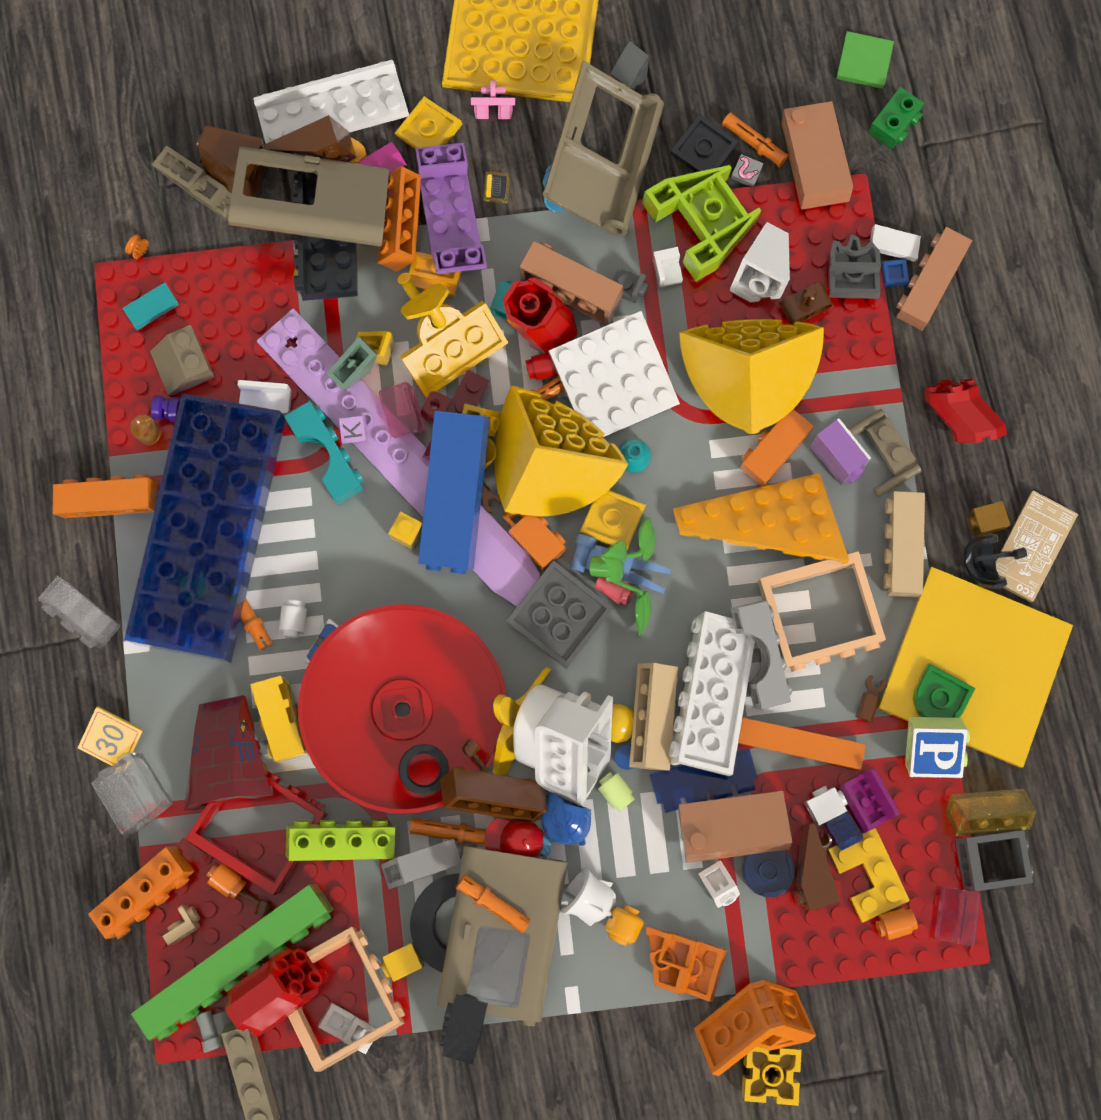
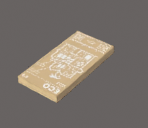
M1031 491L1000 552L1013 551L1024 547L1027 550V557L1017 560L1014 557L996 558V570L1000 576L1006 577L1007 585L1002 588L1032 603L1078 514L1035 491Z

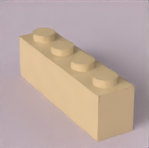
M894 491L890 495V499L887 498L885 503V512L889 514V523L885 525V538L889 539V545L884 552V563L888 564V574H884L883 585L884 589H887V596L919 597L923 594L925 493Z
M658 663L638 664L629 767L670 771L672 757L669 756V749L674 733L673 723L676 708L678 667Z

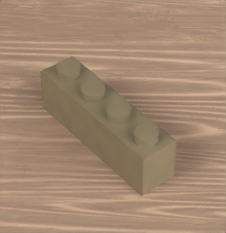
M233 1022L226 1023L221 1035L245 1119L279 1120V1111L258 1038L251 1035L253 1031L248 1029L241 1031L236 1029Z

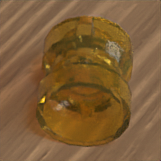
M139 415L132 420L130 425L131 433L142 444L152 445L159 440L161 429L150 416Z

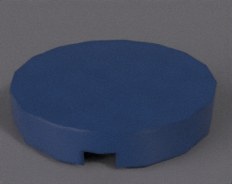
M784 850L751 854L745 858L743 878L746 885L755 894L763 897H777L784 894L792 885L795 878V865L791 856Z

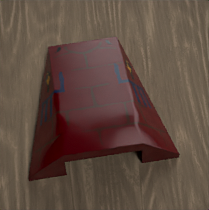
M242 695L199 704L184 810L203 808L208 803L233 798L254 799L274 795L273 788L269 786L266 775L268 771L266 764L262 763L259 750H261L259 741L255 739L253 728L255 727L246 696Z

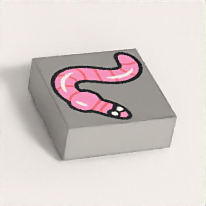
M741 154L731 179L752 187L755 185L764 163Z

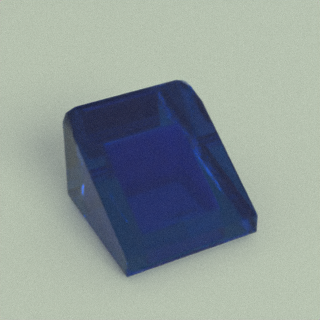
M848 811L826 822L829 835L840 851L864 840Z

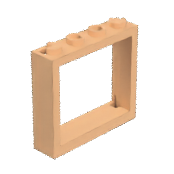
M859 551L848 554L849 561L846 564L829 559L763 577L757 582L763 601H768V605H771L773 609L774 619L772 622L774 630L778 632L780 638L779 652L785 660L786 669L790 668L791 672L805 669L806 663L814 661L816 665L828 663L831 661L830 657L840 654L841 659L856 654L855 650L865 648V652L880 648L879 643L886 640ZM853 567L874 635L792 657L772 589Z
M350 927L306 952V954L314 963L352 941L392 1020L325 1058L302 1008L297 1009L288 1017L315 1072L325 1070L405 1024L402 1019L405 1016L403 1008L398 1001L394 1003L390 995L393 989L386 977L382 979L378 971L381 966L375 954H369L366 948L369 942L362 930L358 932L354 927Z

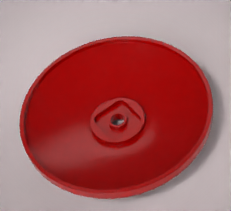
M409 604L387 605L362 612L350 618L329 634L318 647L306 668L301 682L298 701L299 727L304 746L313 765L329 785L340 794L363 807L380 812L395 814L420 813L443 806L442 791L440 788L434 793L422 795L413 793L405 788L398 772L399 762L404 753L416 745H433L440 749L448 759L449 771L452 768L462 767L465 770L478 772L481 770L476 763L462 752L463 745L470 739L481 747L476 755L480 757L484 765L489 769L494 761L497 740L503 725L495 717L493 704L498 695L507 696L503 676L493 654L480 637L467 625L442 611L430 607ZM400 702L406 703L410 708L409 714L405 717H400L395 713V706ZM424 753L418 754L410 761L408 773L415 783L427 785L437 778L439 765L433 756Z

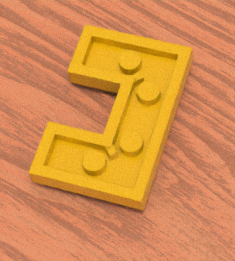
M876 828L828 849L838 874L862 864L873 886L850 897L860 922L863 923L910 901Z

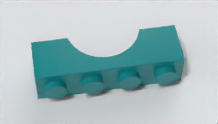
M309 401L284 416L300 443L314 442L328 450L330 464L322 481L337 505L363 491L360 485L364 481L357 468L351 470L347 462L351 461V458L344 447L341 449L337 447L335 441L338 440V437L331 426L326 428L322 422L326 417L319 405L314 408Z

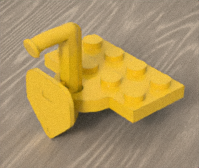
M402 273L397 278L398 283L402 285L410 298V301L404 304L400 310L402 315L408 320L421 317L417 326V335L420 343L399 357L426 398L430 392H437L465 373L467 369H471L508 344L507 339L485 302L481 301L461 314L455 307L442 304L449 294L448 288L443 284H435L419 293L411 280L410 273Z

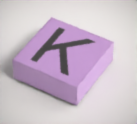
M366 416L339 419L342 444L368 441Z

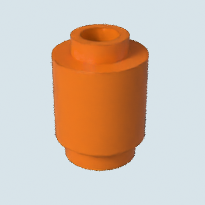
M215 863L206 875L210 878L207 882L210 886L226 898L231 897L233 900L247 883L242 879L243 876L223 863L220 865Z
M901 908L879 915V921H876L879 935L881 937L885 936L887 941L912 934L913 930L918 929L917 921L911 908L907 910Z

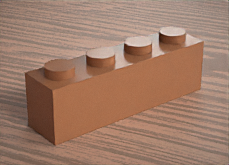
M948 227L944 229L942 234L936 233L930 244L934 248L930 255L926 253L919 264V267L923 268L919 275L914 274L907 286L911 288L909 295L903 294L896 308L900 309L896 318L923 331L973 240Z

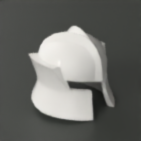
M588 868L582 869L566 888V891L576 898L570 905L561 904L560 912L576 915L589 926L607 916H611V910L616 903V895L611 889L613 882L599 880L595 878Z

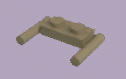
M882 409L847 428L853 436L865 430L894 477L873 488L877 497L921 472V468L915 462L916 459Z

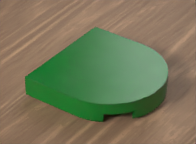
M929 663L926 665L914 690V706L921 717L959 718L963 714L975 688Z

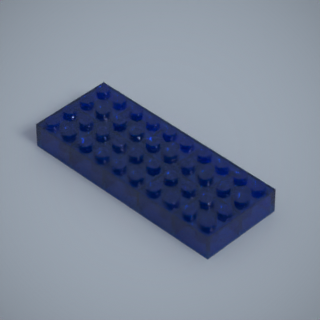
M187 394L181 395L124 641L134 645L231 663L241 621L242 607L246 599L286 421L284 415L279 410Z

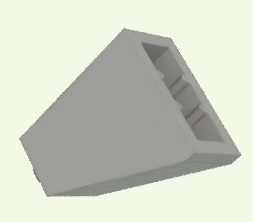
M454 839L397 857L381 864L388 888L392 889L461 865L462 853L460 847L455 844Z

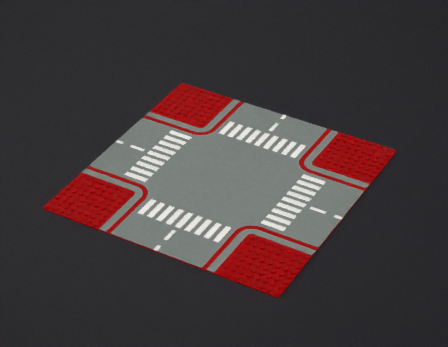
M866 174L851 175L853 190L849 202L801 209L795 182L731 189L748 214L760 208V215L755 225L718 269L697 282L683 264V259L686 251L701 241L679 209L655 223L642 204L643 199L637 200L629 229L625 236L609 234L567 210L559 212L546 210L476 219L480 244L484 247L487 268L461 271L455 298L446 297L442 304L455 307L463 314L483 301L490 310L500 280L504 282L508 280L514 282L521 280L520 265L533 241L539 244L541 242L546 243L555 252L611 280L614 279L618 268L638 276L644 273L646 274L645 283H648L644 297L639 296L636 304L622 298V302L610 324L642 311L680 403L603 437L609 444L614 443L618 448L628 439H641L648 444L652 454L651 462L645 470L639 473L624 471L619 480L610 488V491L646 505L627 554L639 550V530L644 519L650 517L655 531V549L648 562L671 569L670 574L630 569V572L642 576L665 589L664 594L630 583V585L643 592L648 591L651 597L652 611L650 620L640 636H636L638 628L635 604L638 596L635 592L628 605H619L604 593L595 589L599 577L591 576L589 569L585 568L584 572L581 573L569 568L576 548L575 540L577 534H580L592 503L568 513L543 516L548 522L546 527L552 533L558 532L566 541L564 544L566 552L555 562L613 607V610L568 668H564L506 622L516 606L494 593L472 569L466 570L465 574L451 573V568L441 567V571L427 570L426 565L418 564L421 538L414 550L390 538L388 533L400 511L422 523L423 517L352 443L342 444L340 430L326 415V419L322 422L326 428L330 426L333 428L338 437V440L335 441L339 449L345 448L351 458V461L347 462L351 470L357 468L364 480L360 483L363 491L339 505L336 504L322 481L330 464L329 452L325 447L314 442L300 443L284 415L248 413L238 410L241 392L237 386L238 380L288 384L292 391L290 412L309 401L314 408L317 407L257 343V340L294 308L339 357L354 343L358 332L388 331L392 333L395 345L388 366L374 363L371 372L361 380L427 448L432 439L433 424L426 421L420 415V411L427 398L422 394L399 357L420 343L417 335V326L421 317L408 320L400 311L403 305L410 301V298L402 285L398 283L397 278L402 273H409L411 264L396 272L377 263V246L357 243L358 296L303 301L300 291L295 290L294 276L298 275V270H295L294 255H298V250L295 249L294 240L100 262L95 265L110 475L133 479V475L145 474L149 475L150 479L158 482V512L114 515L129 721L143 729L132 754L140 863L142 868L165 847L177 846L194 870L188 876L189 881L178 889L174 888L168 893L170 897L164 903L158 906L154 905L149 910L150 914L145 918L151 999L264 918L255 914L257 905L244 898L240 893L233 900L231 897L226 898L207 883L210 878L206 875L215 863L220 865L222 862L185 839L205 809L203 807L184 810L199 704L242 695L246 696L255 727L253 728L255 739L259 741L261 750H259L262 763L266 764L267 771L280 777L279 783L286 788L292 785L302 791L301 797L308 802L313 798L324 805L323 811L328 814L324 820H335L336 824H346V820L349 819L362 820V824L372 823L373 819L388 820V823L395 827L394 859L449 840L410 834L412 817L447 824L461 825V823H464L468 827L487 829L490 822L495 819H506L444 809L443 806L433 810L409 814L376 811L363 807L336 791L320 775L309 755L281 763L274 762V758H269L266 748L268 739L266 733L263 734L260 726L261 717L255 706L250 684L280 675L290 682L298 713L301 682L308 666L303 660L328 619L340 626L362 612L377 607L397 604L419 605L442 611L467 625L486 644L500 668L507 696L514 701L522 697L529 690L536 678L547 666L552 668V671L543 685L564 694L570 692L580 696L584 691L591 694V701L602 705L609 695L613 697V704L626 705L634 712L638 664L658 663L678 667L676 708L674 711L675 722L676 717L680 713L678 699L685 685L682 676L689 662L687 649L689 643L693 640L694 633L691 632V626L694 618L705 611L733 618L731 608L763 601L757 583L760 578L829 560L784 554V551L769 548L762 550L754 546L745 547L728 544L727 541L710 538L706 540L698 536L679 535L673 515V508L761 487L740 469L743 463L740 459L749 448L754 450L759 445L757 439L766 429L770 432L775 424L761 429L758 433L749 434L745 430L726 423L715 415L700 398L688 376L682 357L679 332L703 325H708L709 328L722 327L721 322L750 319L782 320V325H790L779 304L783 299L819 282L822 283L829 296L828 270L833 241H839L842 246L846 247L852 234L859 237L861 247H866L870 243L871 230L875 225ZM766 222L789 233L790 280L781 298L771 300L770 297H765L757 302H749L729 290L743 258ZM418 225L416 252L431 255L427 226ZM678 247L680 254L679 265L683 281L679 284L659 288L652 261L653 252ZM882 266L879 272V299L829 297L833 304L832 307L803 322L824 327L822 353L816 374L804 397L794 408L814 428L765 486L820 473L847 554L859 551L886 640L879 643L880 648L865 652V648L855 650L856 654L841 659L839 654L830 657V662L816 665L814 661L806 663V668L799 671L791 672L790 668L785 669V678L789 681L792 689V694L790 695L791 702L763 710L755 709L748 685L742 716L743 718L866 744L861 770L738 744L733 775L730 776L683 764L672 765L671 762L670 771L641 768L625 770L616 764L614 755L619 746L631 744L632 737L626 742H611L610 762L598 781L610 772L613 775L619 773L633 791L632 796L635 800L619 812L615 807L612 808L600 793L598 788L602 785L597 781L582 805L591 809V826L587 837H585L586 844L584 846H580L579 843L565 845L549 839L551 841L549 846L551 850L550 855H547V857L539 855L537 858H551L568 862L561 904L570 905L576 897L568 893L566 888L582 869L588 868L595 878L613 882L611 889L616 895V903L613 908H624L625 904L639 910L638 916L643 919L644 925L636 942L628 943L627 946H624L607 937L609 933L605 930V925L609 916L589 926L576 915L560 912L542 1017L700 999L687 993L676 994L654 986L653 965L649 954L651 949L649 937L646 934L647 926L683 935L727 950L714 997L737 994L750 983L761 980L791 988L982 965L990 961L980 891H964L955 841L958 838L971 837L962 778L910 777L905 766L909 722L879 709L876 710L872 723L855 717L863 692H867L865 681L868 676H873L872 685L875 688L880 686L882 680H886L887 683L918 597L887 596V589H884L883 585L884 574H888V564L884 563V552L889 545V539L885 538V525L889 523V514L885 512L886 499H890V495L894 491L917 492L915 476L877 497L873 488L894 477L865 430L854 437L871 459L865 465L866 470L851 484L846 481L840 485L810 448L816 435L838 418L846 428H849L882 409L910 449ZM166 283L179 305L141 329L136 330L123 308L161 284ZM568 307L574 314L578 331L577 338L605 327V325ZM493 316L508 344L469 370L490 380L477 406L502 412L511 385L527 390H537L558 376L538 381L536 379L530 380L525 360L542 353L530 347L529 342L507 320ZM191 325L199 337L215 378L169 397L150 351L167 334ZM289 338L287 340L288 344L286 345V347L289 348L290 346H292L293 348H296V340L298 339ZM465 373L437 392L452 399ZM565 390L548 400L552 404L558 401L572 409ZM155 395L164 396L166 399H171L172 397L182 399V415L178 423L170 422L168 419H162L161 421L152 419L151 405ZM496 434L495 437L488 435V437L494 442L495 445ZM493 461L484 470L483 482L490 488V493L498 494ZM211 462H215L214 474L209 473ZM223 464L229 466L227 476L222 474ZM496 500L489 501L488 505L493 510L490 515L509 534L508 531L511 527L502 518V515L506 513L503 505L499 504ZM517 515L512 521L517 524L522 518ZM925 540L923 583L929 570ZM596 541L595 544L605 548L610 547L609 545L602 543L600 541ZM642 556L634 557L636 559L643 560ZM533 561L539 574L542 575L544 572ZM853 567L772 589L792 657L874 635ZM202 570L205 573L212 595L187 604L178 579ZM230 579L236 580L256 616L264 622L262 626L274 642L268 647L264 639H261L266 648L263 651L258 650L250 633L245 632L244 623L225 592L221 589V585L226 582L230 590H233L228 582ZM285 600L305 602V608L307 609L304 634H299L298 638L284 637L283 632L279 631L281 608L285 605ZM756 642L754 644L748 683L757 676L762 664L761 651ZM883 691L879 692L878 696L880 697V699L882 697ZM400 702L395 706V713L398 716L405 717L409 714L410 708L406 703ZM675 731L672 736V742L675 741ZM514 759L507 775L513 778L536 781L535 769ZM493 763L488 769L489 774H493ZM875 768L900 813L898 816L885 821L875 828L910 900L887 912L901 908L905 910L911 908L915 915L918 929L913 930L912 934L887 941L885 936L881 937L877 930L876 921H879V915L863 923L860 922L850 897L873 886L862 864L838 874L828 851L829 868L841 901L812 911L804 910L801 906H797L793 891L796 890L795 878L789 889L777 897H763L755 894L746 885L743 878V864L747 855L686 863L678 816L679 804L783 791L792 838L790 849L784 851L793 860L796 877L802 826L814 823L804 802L813 798L812 792L826 786L828 790L835 787L836 791H839L838 786L865 771ZM273 790L274 795L254 799L239 797L225 800L203 835L275 880L288 860L285 856L286 824H293L294 820L310 821L309 824H311L315 816ZM545 790L546 799L549 794L547 790ZM848 803L845 805L846 812L816 826L820 839L825 834L824 829L831 836L832 842L827 847L828 849L864 833ZM541 816L536 822H533V823H535V824L542 830L543 834L546 836V834L544 833V830H543V828H542V816ZM455 841V844H457L460 847L462 857L464 845L474 848L486 849L484 845L464 842V844H458V841ZM393 859L298 861L277 895L270 894L244 876L242 879L247 882L243 889L256 898L272 903V911L308 885L317 884L335 909L329 913L332 918L319 927L314 928V926H311L307 929L310 934L294 944L289 942L286 944L287 948L292 950L301 949L308 952L350 927H354L358 932L360 930L364 932L369 942L366 948L370 955L375 954L381 966V963L384 962L382 957L413 942L410 931L411 913L422 891L441 877L460 873L461 865L392 889L388 888L381 864ZM721 860L735 882L740 895L732 904L718 908L698 873ZM455 897L441 905L434 921L436 935L446 947ZM188 905L190 908L192 906L200 917L198 923L201 927L176 944L167 945L163 938V935L169 932L167 928L179 920L185 922L178 907ZM482 926L478 929L475 947L480 945L485 938L488 927ZM511 931L508 943L500 957L485 970L470 975L467 994L473 995L478 1001L490 1005L510 1008L518 1007L530 939L529 934ZM352 941L313 963L322 977V983L319 985L318 993L305 1003L302 1009L319 1044L343 1042L341 1039L318 1027L331 1002L375 1028L392 1020ZM422 958L423 968L394 982L391 977L387 978L393 989L390 995L394 1003L398 1001L405 1013V1016L402 1017L405 1024L382 1037L443 1030L446 1008L437 1006L442 972L429 966ZM382 967L379 968L378 971L383 979L386 976ZM225 990L220 992L223 997L206 1008L201 1006L199 1008L200 1014L210 1010L212 1015L225 1011L226 1004L229 1002V997L227 998L228 992ZM485 1015L484 1024L517 1020ZM196 1017L184 1024L179 1022L177 1024L179 1029L167 1038H163L160 1041L158 1038H154L155 1057L158 1063L227 1056L225 1046L204 1053L201 1044L203 1038ZM289 1017L278 1023L272 1030L257 1037L261 1051L302 1047Z

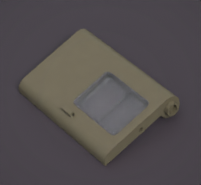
M464 845L459 880L464 874H467L483 887H489L491 889L490 892L529 917L531 921L528 923L529 925L526 930L521 934L481 905L479 907L475 905L473 899L457 890L437 1006L447 1008L448 1002L454 1003L456 994L461 996L463 994H470L475 996L478 1001L488 1003L486 1015L520 1020V1024L526 1026H535L536 1022L542 1021L568 862Z

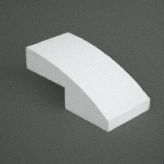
M332 1002L318 1024L319 1028L341 1039L348 1045L376 1029ZM372 1043L366 1045L358 1051L366 1054Z

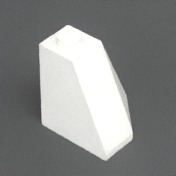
M766 222L743 258L729 290L749 302H757L765 297H770L771 300L781 298L790 280L789 233Z

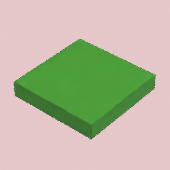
M847 31L836 79L883 89L894 41Z

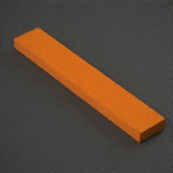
M743 717L738 744L861 770L866 747V744Z

